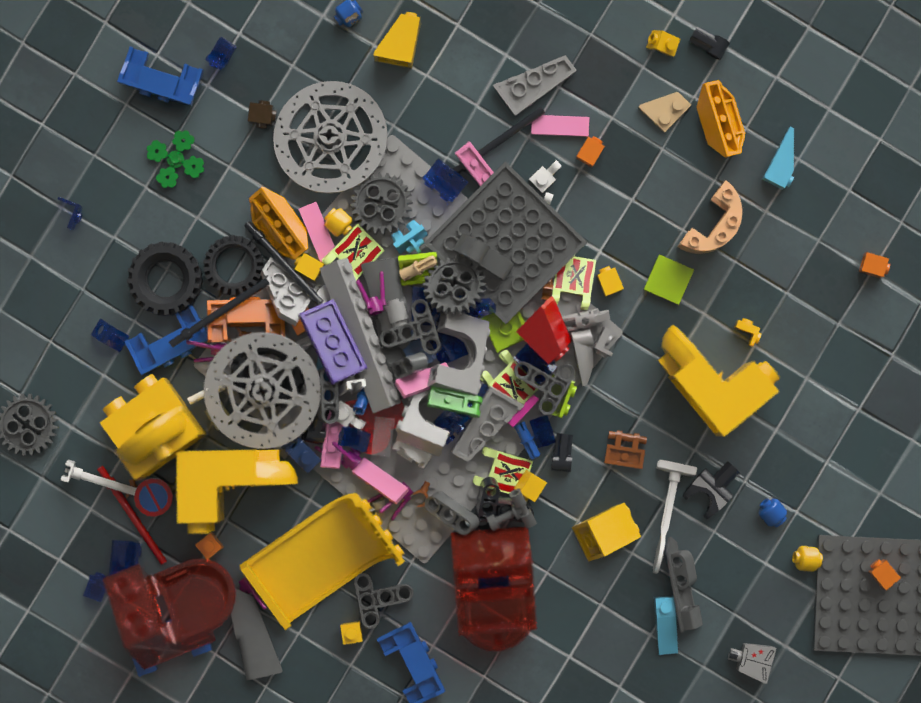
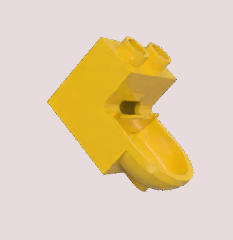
M670 326L663 336L661 348L665 355L658 362L669 374L668 378L716 436H726L779 392L773 384L780 377L766 361L758 364L754 361L745 363L723 381L721 379L723 373L717 374L696 347L676 326Z
M153 374L147 376L134 386L139 395L126 403L122 396H120L102 409L107 418L101 421L100 424L117 446L116 455L135 480L147 478L175 458L177 452H183L207 435L167 378H161L158 381Z
M279 450L177 452L178 523H188V533H211V531H215V522L224 520V487L229 490L230 485L232 489H235V485L298 484L296 471L288 461H280Z

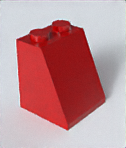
M552 296L516 331L548 364L553 360L557 362L570 349L568 345L572 341L556 301Z

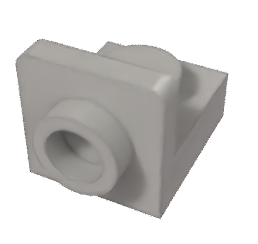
M606 327L602 328L593 346V349L596 350L595 353L603 358H606V356L612 357L613 355L612 352L604 349V346H608L613 337L610 335L612 330Z

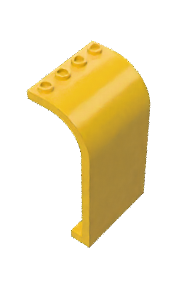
M347 494L328 503L240 564L241 571L284 630L291 627L290 622L374 564L386 559H394L398 566L405 562L402 557L404 552L400 546H394L391 541L394 538L388 529L385 531L380 525L383 523L378 515H372L370 512L372 507L366 499L362 500L358 494Z

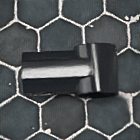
M696 27L689 40L690 43L705 50L708 55L717 60L722 59L730 44L723 37L714 36L699 27Z
M327 410V411L325 412V415H324V416H325L326 420H327V418H328V414H329V411H330V410ZM317 413L309 427L301 434V440L322 445L326 436V423L319 421Z
M556 434L555 453H553L551 470L571 472L573 435Z

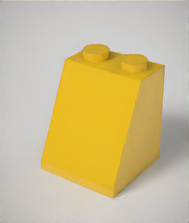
M406 12V14H401L374 51V61L412 68L421 25L420 17H417L416 13Z
M625 503L618 504L572 527L588 562L605 557L641 537L639 527L634 523L631 511Z

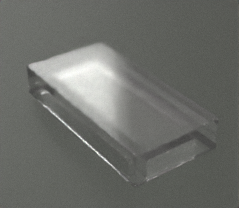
M375 417L371 455L391 457L395 419Z

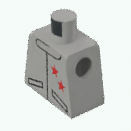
M743 643L741 651L730 649L728 660L738 662L736 668L738 671L767 684L776 648L767 645Z

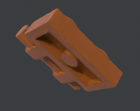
M619 430L616 432L609 431L608 438L615 439V445L607 444L604 463L642 469L645 450L638 449V444H646L647 437L640 436L638 433L632 435ZM621 441L632 442V448L622 447Z

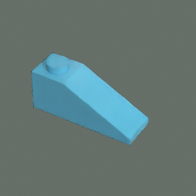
M791 126L783 137L762 179L782 190L786 186L790 187L794 179L791 176L794 171V128Z
M674 596L654 597L659 655L678 653Z

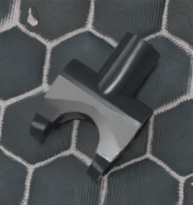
M728 461L714 476L705 468L692 481L684 492L683 497L687 500L692 494L697 492L706 493L710 503L703 517L708 519L722 509L734 496L726 487L740 472Z

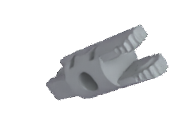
M597 308L565 315L562 318L564 322L576 321V325L566 326L568 332L602 325V321L610 320L609 310L598 311ZM583 318H588L589 321L585 322Z

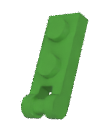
M431 386L427 406L479 418L481 413L479 407L482 404L483 398ZM468 402L472 403V408L467 407Z

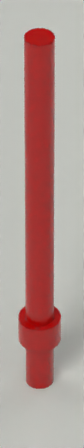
M104 466L97 469L101 477L116 481L114 477L111 478ZM107 487V489L112 491L160 565L167 561L122 492Z

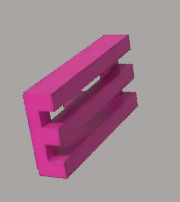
M532 395L508 424L514 427L540 399Z

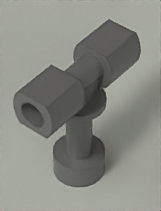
M520 488L509 493L514 505H511L512 510L498 517H495L494 514L487 517L493 531L500 529L499 524L515 516L517 520L522 519L526 529L537 524L531 510L527 509L525 505L526 500Z

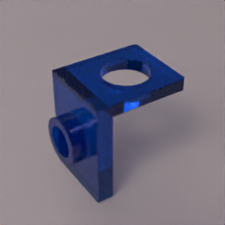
M58 197V200L75 206L67 226L68 229L74 230L76 223L79 224L82 219L83 213L80 212L83 206Z
M102 319L98 321L91 333L93 337L118 352L125 345L124 341L129 338V335ZM104 326L103 331L98 334L99 328Z

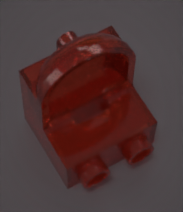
M503 528L495 531L492 529L478 530L466 535L452 532L451 542L459 636L464 635L474 646L490 652L506 651L518 646L527 638L531 630H537L533 564L528 528ZM509 576L510 587L479 589L478 578Z
M208 559L188 560L153 575H147L138 564L103 578L124 647L144 670L216 641L213 630L222 625L229 617L236 599V589L230 574L223 566ZM164 596L172 621L167 623L162 621L160 608L155 597Z

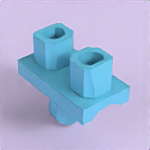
M412 220L406 225L410 231L408 234L403 236L399 230L391 235L394 241L393 245L399 254L406 250L408 253L416 250L419 254L421 252L419 246L425 243L423 239L428 236L422 224L419 225L415 220Z

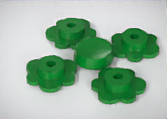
M187 130L183 132L176 131L174 134L175 138L172 140V143L176 145L178 151H172L168 154L165 150L166 145L164 143L161 144L158 140H154L151 145L147 146V158L149 160L160 162L161 159L167 157V162L171 166L166 169L161 168L160 174L156 176L157 182L161 183L163 188L168 186L173 188L176 186V180L179 176L175 173L174 168H178L182 164L186 168L184 170L185 174H190L192 178H197L200 173L204 172L202 167L204 165L203 159H196L195 156H191L189 160L184 161V156L181 152L185 149L190 150L191 144L195 141L194 137Z

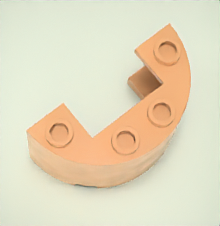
M725 180L710 200L725 210V213L709 236L706 238L692 228L677 246L678 248L694 254L708 253L719 249L733 238L741 224L742 204L738 193L729 182Z

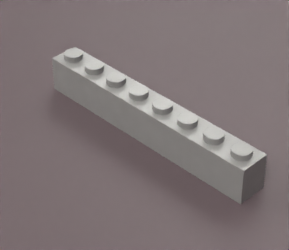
M348 258L336 260L319 268L331 300H335L367 366L366 370L358 374L360 379H365L366 387L364 390L372 412L375 413L401 403L399 392L392 381L393 376L388 369L386 357L381 351L379 338L373 328L372 320L366 309V303L357 286V281Z

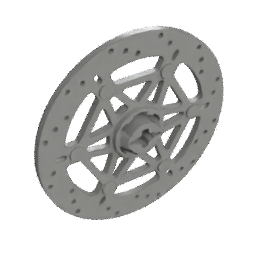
M338 81L316 83L297 92L280 111L273 135L275 154L284 172L298 185L318 193H340L353 189L365 182L380 165L386 151L388 139L386 121L375 100L362 89ZM326 96H338L349 99V102L346 106L322 105L319 99ZM308 104L311 110L297 129H290L296 114ZM358 108H362L368 115L373 130L371 134L364 133L355 114ZM325 110H341V112L331 120ZM318 111L325 117V122H319ZM348 113L344 124H340L338 121ZM314 116L316 128L303 129L310 118ZM352 118L359 129L358 133L346 130ZM314 133L313 139L301 137L302 134ZM330 134H333L334 137H331V139L328 140L327 137H330ZM347 136L358 137L360 140L347 141ZM289 141L297 142L306 161L302 167H299L290 153ZM302 142L314 144L309 156H307ZM358 145L350 158H347L345 147ZM364 145L371 146L365 161L356 170H352L350 164ZM317 150L323 152V154L320 157H318L315 161H312ZM341 151L343 163H340L335 153ZM327 155H330L336 165L320 164V162ZM314 169L340 170L342 176L325 179L313 176L312 172Z
M251 333L238 337L226 344L212 360L204 382L205 404L214 424L231 440L252 448H274L287 444L299 437L313 421L320 404V378L311 357L294 341L273 333ZM257 348H272L285 353L288 357L282 362L259 356ZM246 352L247 360L231 376L224 375L223 371L227 364L238 354ZM254 361H256L261 374L254 375ZM261 361L276 364L278 367L266 373ZM246 365H249L250 378L236 377ZM295 366H299L306 383V395H300L297 392L291 371ZM284 369V373L277 381L272 375ZM287 375L290 379L292 392L280 387V384ZM255 380L256 383L254 384V387H253V390H252V393H253V396H254V397H251L249 391H251V387H252V384H251V383ZM233 382H245L247 385L245 389L233 385ZM260 383L261 386H263V389H267V391L265 392V398L261 392H258L260 389ZM274 384L276 391L273 394L274 398L270 401L269 398L273 391L272 385ZM219 386H224L228 389L233 407V412L230 415H226L219 398ZM232 390L245 395L239 406L236 405ZM283 392L291 396L292 399H279V393ZM246 401L253 405L244 412L240 411ZM275 403L289 404L279 416H276ZM295 405L302 407L300 414L290 425L279 429L278 422ZM265 407H271V420H269L264 410ZM259 408L264 420L249 417L247 414ZM241 420L265 425L267 426L268 433H253L240 428L237 424Z

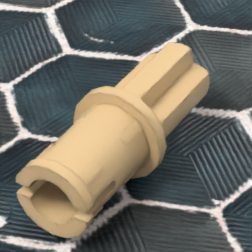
M432 255L420 262L414 261L412 265L399 271L401 278L407 281L414 276L423 275V271L437 265L436 258Z

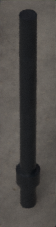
M542 107L478 150V153L482 157L545 114ZM461 161L458 162L459 164L447 172L451 179L463 170L467 171Z
M250 221L246 222L244 227L253 235L252 238L269 252L317 305L323 304V299L266 239V235L261 230H258Z
M267 278L252 286L195 325L180 331L181 334L169 341L172 348L184 340L188 341L193 337V334L270 285Z

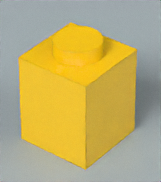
M306 253L297 257L294 262L296 271L315 282L321 273L319 268L325 266V264Z
M608 266L599 270L600 274L597 275V279L605 297L624 289L616 268L611 269Z
M525 470L514 489L520 488L526 502L528 499L535 502L547 482Z
M360 621L340 625L343 645L363 641Z

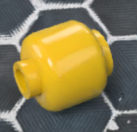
M333 208L324 218L325 227L336 237L341 234L345 236L352 229L350 226L352 218L341 208L337 210Z
M800 546L793 553L792 561L800 571L814 572L822 565L823 557L816 547Z

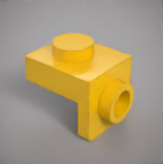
M653 30L648 37L647 48L674 57L680 38L665 31Z
M742 318V321L737 320L734 328L752 334L748 345L752 347L754 343L758 344L762 334L759 333L760 328L754 326L753 321Z

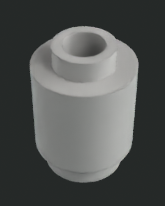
M399 298L388 301V306H385L393 328L407 324V319L409 318L404 302H399Z

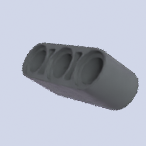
M323 367L318 370L320 378V404L317 410V417L322 423L332 424L339 418L338 382L332 385L330 380L325 381L323 379L325 372ZM327 390L331 393L328 401L324 399V393ZM327 410H330L332 414L329 420H326L324 416Z
M437 492L425 500L424 505L429 513L462 535L472 532L479 526V519L474 513L442 492Z

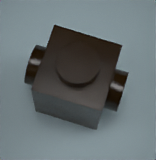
M259 100V103L250 102L249 124H256V128L267 129V126H272V122H276L277 110H274V106L270 105L269 101Z

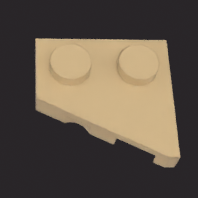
M675 92L641 104L638 108L665 133L691 104L679 92Z

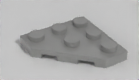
M270 257L261 271L262 279L267 278L270 283L266 289L278 317L296 326L300 320L298 315L307 309L312 299L281 265ZM298 272L317 293L321 284Z

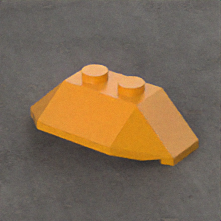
M720 80L702 84L696 108L707 144L725 158L741 154L745 131L734 96L722 85Z
M261 187L249 197L252 223L266 235V239L282 256L295 260L308 249L307 228L284 197L265 187Z

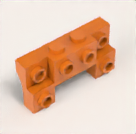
M232 297L230 300H207V316L236 297ZM250 297L249 300H245L207 325V343L227 342V327L264 326L265 333H273L285 337V321L278 317L271 299Z

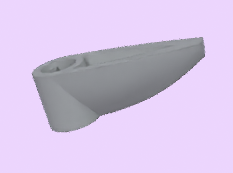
M590 329L571 333L582 386L588 384L593 368V339Z

